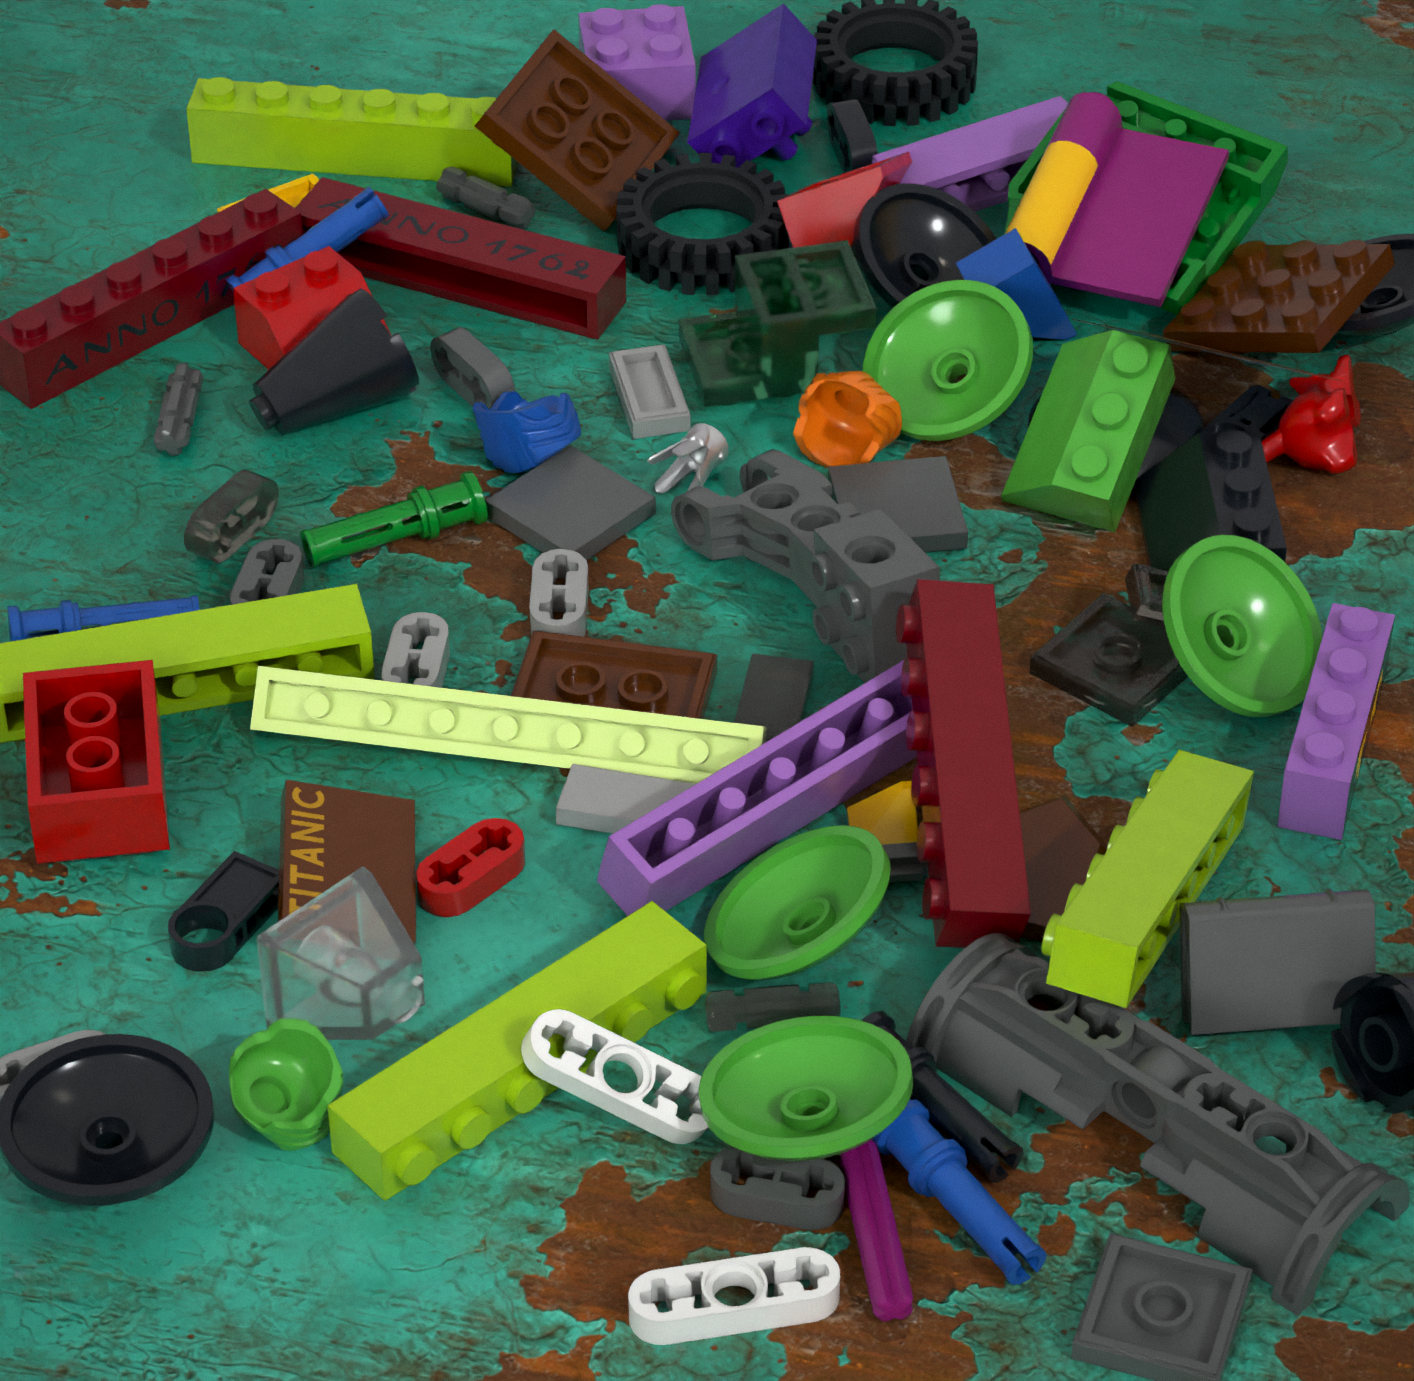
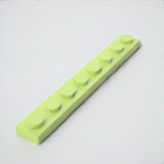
M258 666L250 730L568 769L571 768L572 764L697 784L764 744L767 727Z

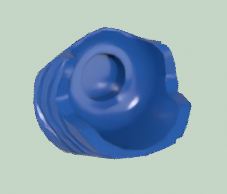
M507 391L500 395L490 410L483 402H475L473 405L477 426L481 431L480 436L483 441L485 455L489 461H492L494 467L503 469L504 472L522 473L532 470L581 436L578 415L574 408V403L567 393H560V397L550 395L527 402L518 392Z

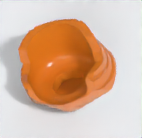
M866 372L818 373L807 386L799 400L798 411L800 417L797 418L793 436L803 455L825 468H828V466L869 463L882 449L900 435L902 428L900 405L896 399L886 390L882 389V386L875 382V379Z

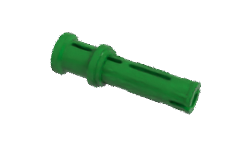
M472 471L460 474L459 481L430 490H427L423 485L413 488L412 492L407 494V500L359 513L310 530H301V543L309 565L314 568L319 566V564L361 551H367L416 534L422 539L427 538L431 540L439 537L440 530L469 521L476 525L485 523L488 519L487 506L478 479Z

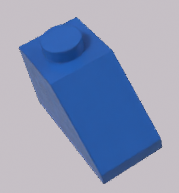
M1016 228L956 262L964 280L987 283L1011 297L1027 319L1032 337L1069 340L1077 335L1058 297Z

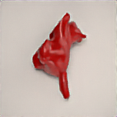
M1347 354L1338 358L1336 366L1330 374H1317L1334 379L1314 375L1289 379L1290 386L1297 391L1299 396L1286 408L1280 419L1279 428L1261 441L1266 463L1280 455L1286 454L1303 468L1322 469L1332 474H1341L1356 466L1357 449L1353 429L1361 423L1360 403L1356 398L1354 390L1352 360L1350 355Z

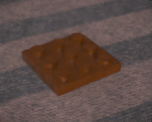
M553 29L475 125L495 145L502 148L535 175L538 180L546 184L603 232L617 217V196L619 191H623V184L628 178L636 180V171L644 166L652 171L654 162L662 158L680 134L678 130L555 29Z
M1303 240L1290 245H1266L1263 241L1246 242L1235 248L1227 261L1215 274L1208 278L1207 283L1181 308L1178 315L1162 331L1164 338L1222 352L1319 353L1395 265L1390 244H1366L1362 240H1351L1342 244H1315L1313 241ZM1166 342V344H1170L1171 351L1205 352Z

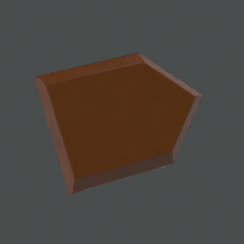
M1066 796L1019 812L1031 916L1021 938L1039 942L1043 941L1051 916L1054 913L1058 915L1064 913L1073 885L1075 883L1084 885L1086 882L1087 873L1095 854L1105 855L1107 851L1106 843Z

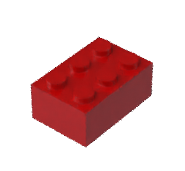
M153 660L23 673L27 800L37 864L170 850L161 723Z

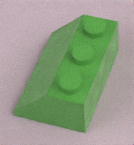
M1116 330L1063 343L1001 494L1002 501L1116 532L1175 381L1170 344Z

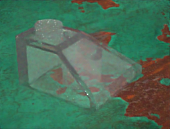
M363 866L256 936L267 1029L278 1019L296 1018L308 1020L311 1025H316L327 1040H374L397 1023H403L410 1019L420 1007L425 1005L422 957L375 877Z

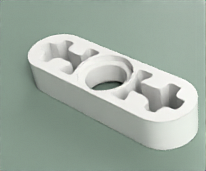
M556 1009L547 1011L536 1019L523 1038L521 1045L522 1058L527 1068L535 1076L660 1138L675 1144H687L701 1137L709 1128L702 1116L699 1101V1084L702 1076L567 1010ZM554 1033L560 1034L565 1038L563 1049L566 1052L560 1059L548 1053L550 1049V1042L548 1040ZM590 1048L597 1051L598 1054L589 1064L586 1073L580 1072L579 1068L585 1062L586 1058L584 1056ZM609 1061H621L629 1065L636 1074L637 1089L631 1093H620L609 1087L603 1077L604 1064ZM656 1080L661 1083V1086L654 1093L657 1096L655 1100L648 1105L642 1100L650 1092ZM680 1095L686 1096L691 1100L689 1111L692 1115L687 1121L681 1120L676 1116L678 1105L674 1101Z
M803 1247L651 1270L636 1278L630 1286L628 1293L629 1324L634 1334L641 1340L655 1345H669L817 1322L830 1316L838 1306L840 1297V1268L836 1260L825 1251ZM810 1280V1284L816 1289L804 1290L803 1285L799 1281ZM774 1283V1296L777 1295V1297L768 1298V1284ZM728 1286H741L750 1290L755 1297L747 1304L728 1306L719 1302L715 1298V1294ZM701 1294V1308L695 1309L694 1296L692 1295ZM666 1302V1306L672 1311L658 1312L657 1307L652 1303Z

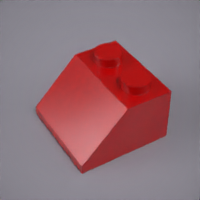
M330 246L313 251L303 258L271 272L263 273L257 278L233 288L238 343L269 370L348 294H352L360 288L371 296L372 294L362 273ZM384 319L380 320V322H382V324L389 331Z

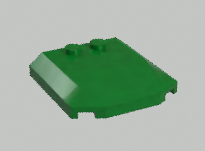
M1116 81L1106 86V96L1119 109L1123 129L1229 150V159L1164 302L1161 307H1158L1178 315L1181 308L1207 283L1208 278L1215 274L1233 254L1235 248L1239 246L1275 195L1288 162V146ZM1064 111L1009 183L1007 222H1005V232Z

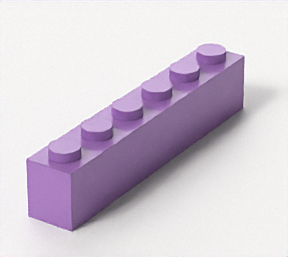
M904 660L608 836L596 881L627 916L651 901L664 911H667L916 758L917 751H909L906 743L907 720L909 713L913 710L911 697L903 696L901 690V673Z

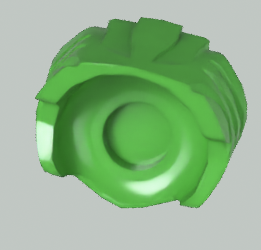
M281 1018L272 1023L268 1029L259 1031L246 1038L236 1048L229 1061V1082L234 1112L245 1124L285 1151L309 1147L320 1142L330 1133L327 1105L341 1097L343 1072L332 1046L316 1025H311L308 1020Z

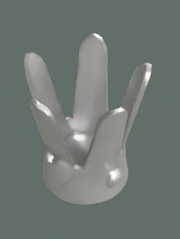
M704 423L692 426L681 441L648 458L647 463L653 465L673 455L678 457L656 481L654 485L655 493L660 495L668 492L693 471L696 474L688 490L703 486L712 469L724 462L728 457L729 447L722 433L711 425Z

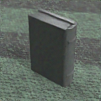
M1326 889L1324 893L1229 900L1217 897L1215 901L1179 904L1182 1021L1189 1023L1191 1035L1340 1024L1342 1008L1333 1010L1338 991L1352 978L1376 972L1375 904L1368 890L1333 892L1331 889Z

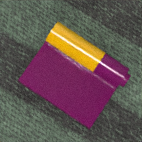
M1098 92L1075 94L1070 99L1005 234L1015 228L1017 229L1047 281L1051 284L1161 307L1229 159V150L1123 129L1119 109L1109 97Z

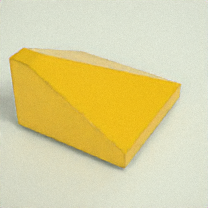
M901 781L847 807L848 826L859 827L869 831L882 845L917 842L918 825L916 806L913 805L911 795L912 781Z

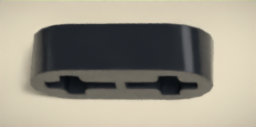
M852 99L829 102L827 106L828 133L843 173L872 164V156L878 154L876 141L859 101Z

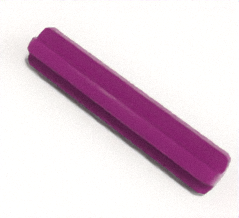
M870 1140L853 1150L840 1154L839 1165L845 1178V1191L873 1313L884 1322L893 1318L903 1320L912 1313L911 1303L913 1294L878 1147Z

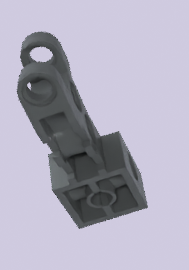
M775 449L768 450L742 465L740 468V482L744 493L734 498L729 495L722 497L702 486L692 488L674 498L671 503L673 524L679 536L690 548L710 560L745 556L790 578L817 606V609L813 611V624L818 638L824 645L829 644L839 654L847 670L852 675H858L866 683L907 657L906 644L898 643L896 638L898 609L901 604H909L917 579L940 581L939 566L882 509L860 515V512L849 501L837 504L830 497L833 495L832 484L822 473Z

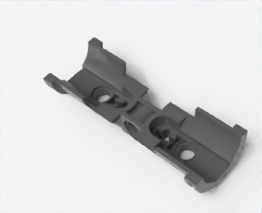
M991 933L977 939L963 949L946 966L924 997L909 1029L906 1041L912 1047L927 1049L934 1056L938 1070L1011 1117L1018 1112L1023 1091L1082 1130L1099 1114L1105 1111L1154 1142L1155 1144L1146 1151L1140 1167L1204 1207L1206 1210L1200 1224L1198 1238L1239 1265L1253 1269V1274L1274 1287L1271 1299L1296 1316H1299L1313 1302L1319 1280L1329 1259L1341 1242L1342 1233L1369 1206L1392 1221H1395L1409 1207L1410 1193L1405 1181L1395 1175L1388 1174L1384 1168L1376 1163L1368 1162L1363 1164L1340 1150L1322 1131L1221 1070L1211 1059L1153 1023L1137 1018L1120 1006L1046 984L1049 962L1037 957L1032 950L1018 944L1014 939L1003 933ZM1034 996L1055 1010L1043 1011L1036 1009L1027 1000ZM1273 1136L1286 1144V1154L1272 1155L1265 1153L1254 1142L1263 1137Z

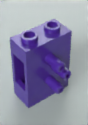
M784 3L709 51L700 59L687 143L699 155L700 153H712V163L720 164L723 155H730L736 157V168H739L746 160L751 161L770 148L782 161L790 160L797 153L798 146L789 136L794 133L797 136L805 135L812 127V120L808 117L817 39Z

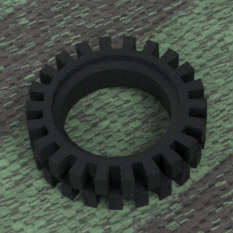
M861 0V8H858L850 1L842 5V13L836 10L827 14V21L821 20L817 25V33L814 32V37L817 39L813 70L814 86L816 85V93L820 98L826 97V105L829 102L857 99L869 124H873L876 116L884 117V126L895 127L896 117H905L907 126L919 125V115L922 114L929 122L940 120L941 110L950 116L958 111V103L965 106L970 100V93L974 94L978 57L977 32L975 28H970V21L965 16L957 18V10L948 6L939 12V2L934 0H927L923 7L917 6L918 0H905L904 4L895 3V0H883V4H876L874 0ZM905 48L926 53L940 62L917 71L885 72L859 65L851 60V58L874 49Z
M700 153V163H690L688 154L676 155V166L674 167L665 158L655 161L654 172L644 166L636 171V180L628 178L623 184V191L618 193L616 205L618 254L626 256V268L631 273L640 270V280L647 284H650L659 277V289L670 292L676 283H682V294L694 295L696 285L706 286L707 296L719 295V284L726 283L731 293L741 291L742 273L746 267L760 261L784 263L787 257L789 234L777 203L778 200L788 196V194H785V186L780 180L773 182V173L767 169L757 173V164L746 160L739 168H736V157L730 155H723L720 164L712 163V153ZM708 208L735 213L748 219L752 225L739 233L723 238L690 239L667 233L657 228L654 223L669 214L682 210Z

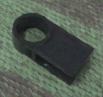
M233 851L180 908L174 911L169 919L170 949L175 962L185 969L196 972L212 971L229 963L244 944L278 909L279 870ZM212 928L224 933L216 940L207 943H192L182 939L188 933L198 929Z

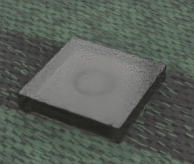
M1105 593L1100 595L1030 658V674L1131 727H1134L1188 677L1174 655L1166 633L1165 624Z

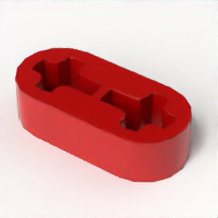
M484 819L473 824L427 856L418 865L416 871L417 894L420 906L434 916H459L517 877L525 865V841L522 829L516 823L507 819Z

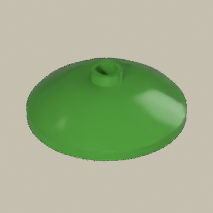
M973 280L944 281L925 287L906 297L883 318L868 343L863 362V372L871 375L875 382L882 386V389L886 390L898 401L902 415L901 434L927 441L950 440L983 428L1000 416L1012 404L1023 388L1031 368L1033 338L1027 319L1018 305L1000 289L987 283ZM967 374L962 380L954 383L959 376Z
M1211 536L1195 543L1182 552L1174 561L1166 577L1162 609L1171 648L1187 676L1214 702L1244 716H1276L1301 703L1306 697L1323 636L1315 606L1298 576L1271 550L1253 540L1240 536Z
M844 825L814 829L774 846L743 868L728 883L714 902L704 928V943L707 945L708 954L723 972L734 977L754 980H772L791 976L827 961L856 938L879 909L891 872L890 860L880 841L869 831L859 827Z
M838 1016L798 1017L759 1027L726 1045L709 1062L702 1074L699 1084V1101L705 1123L725 1143L743 1152L765 1159L778 1161L817 1160L853 1150L883 1132L898 1118L909 1102L913 1089V1074L909 1055L902 1044L890 1033L873 1024Z

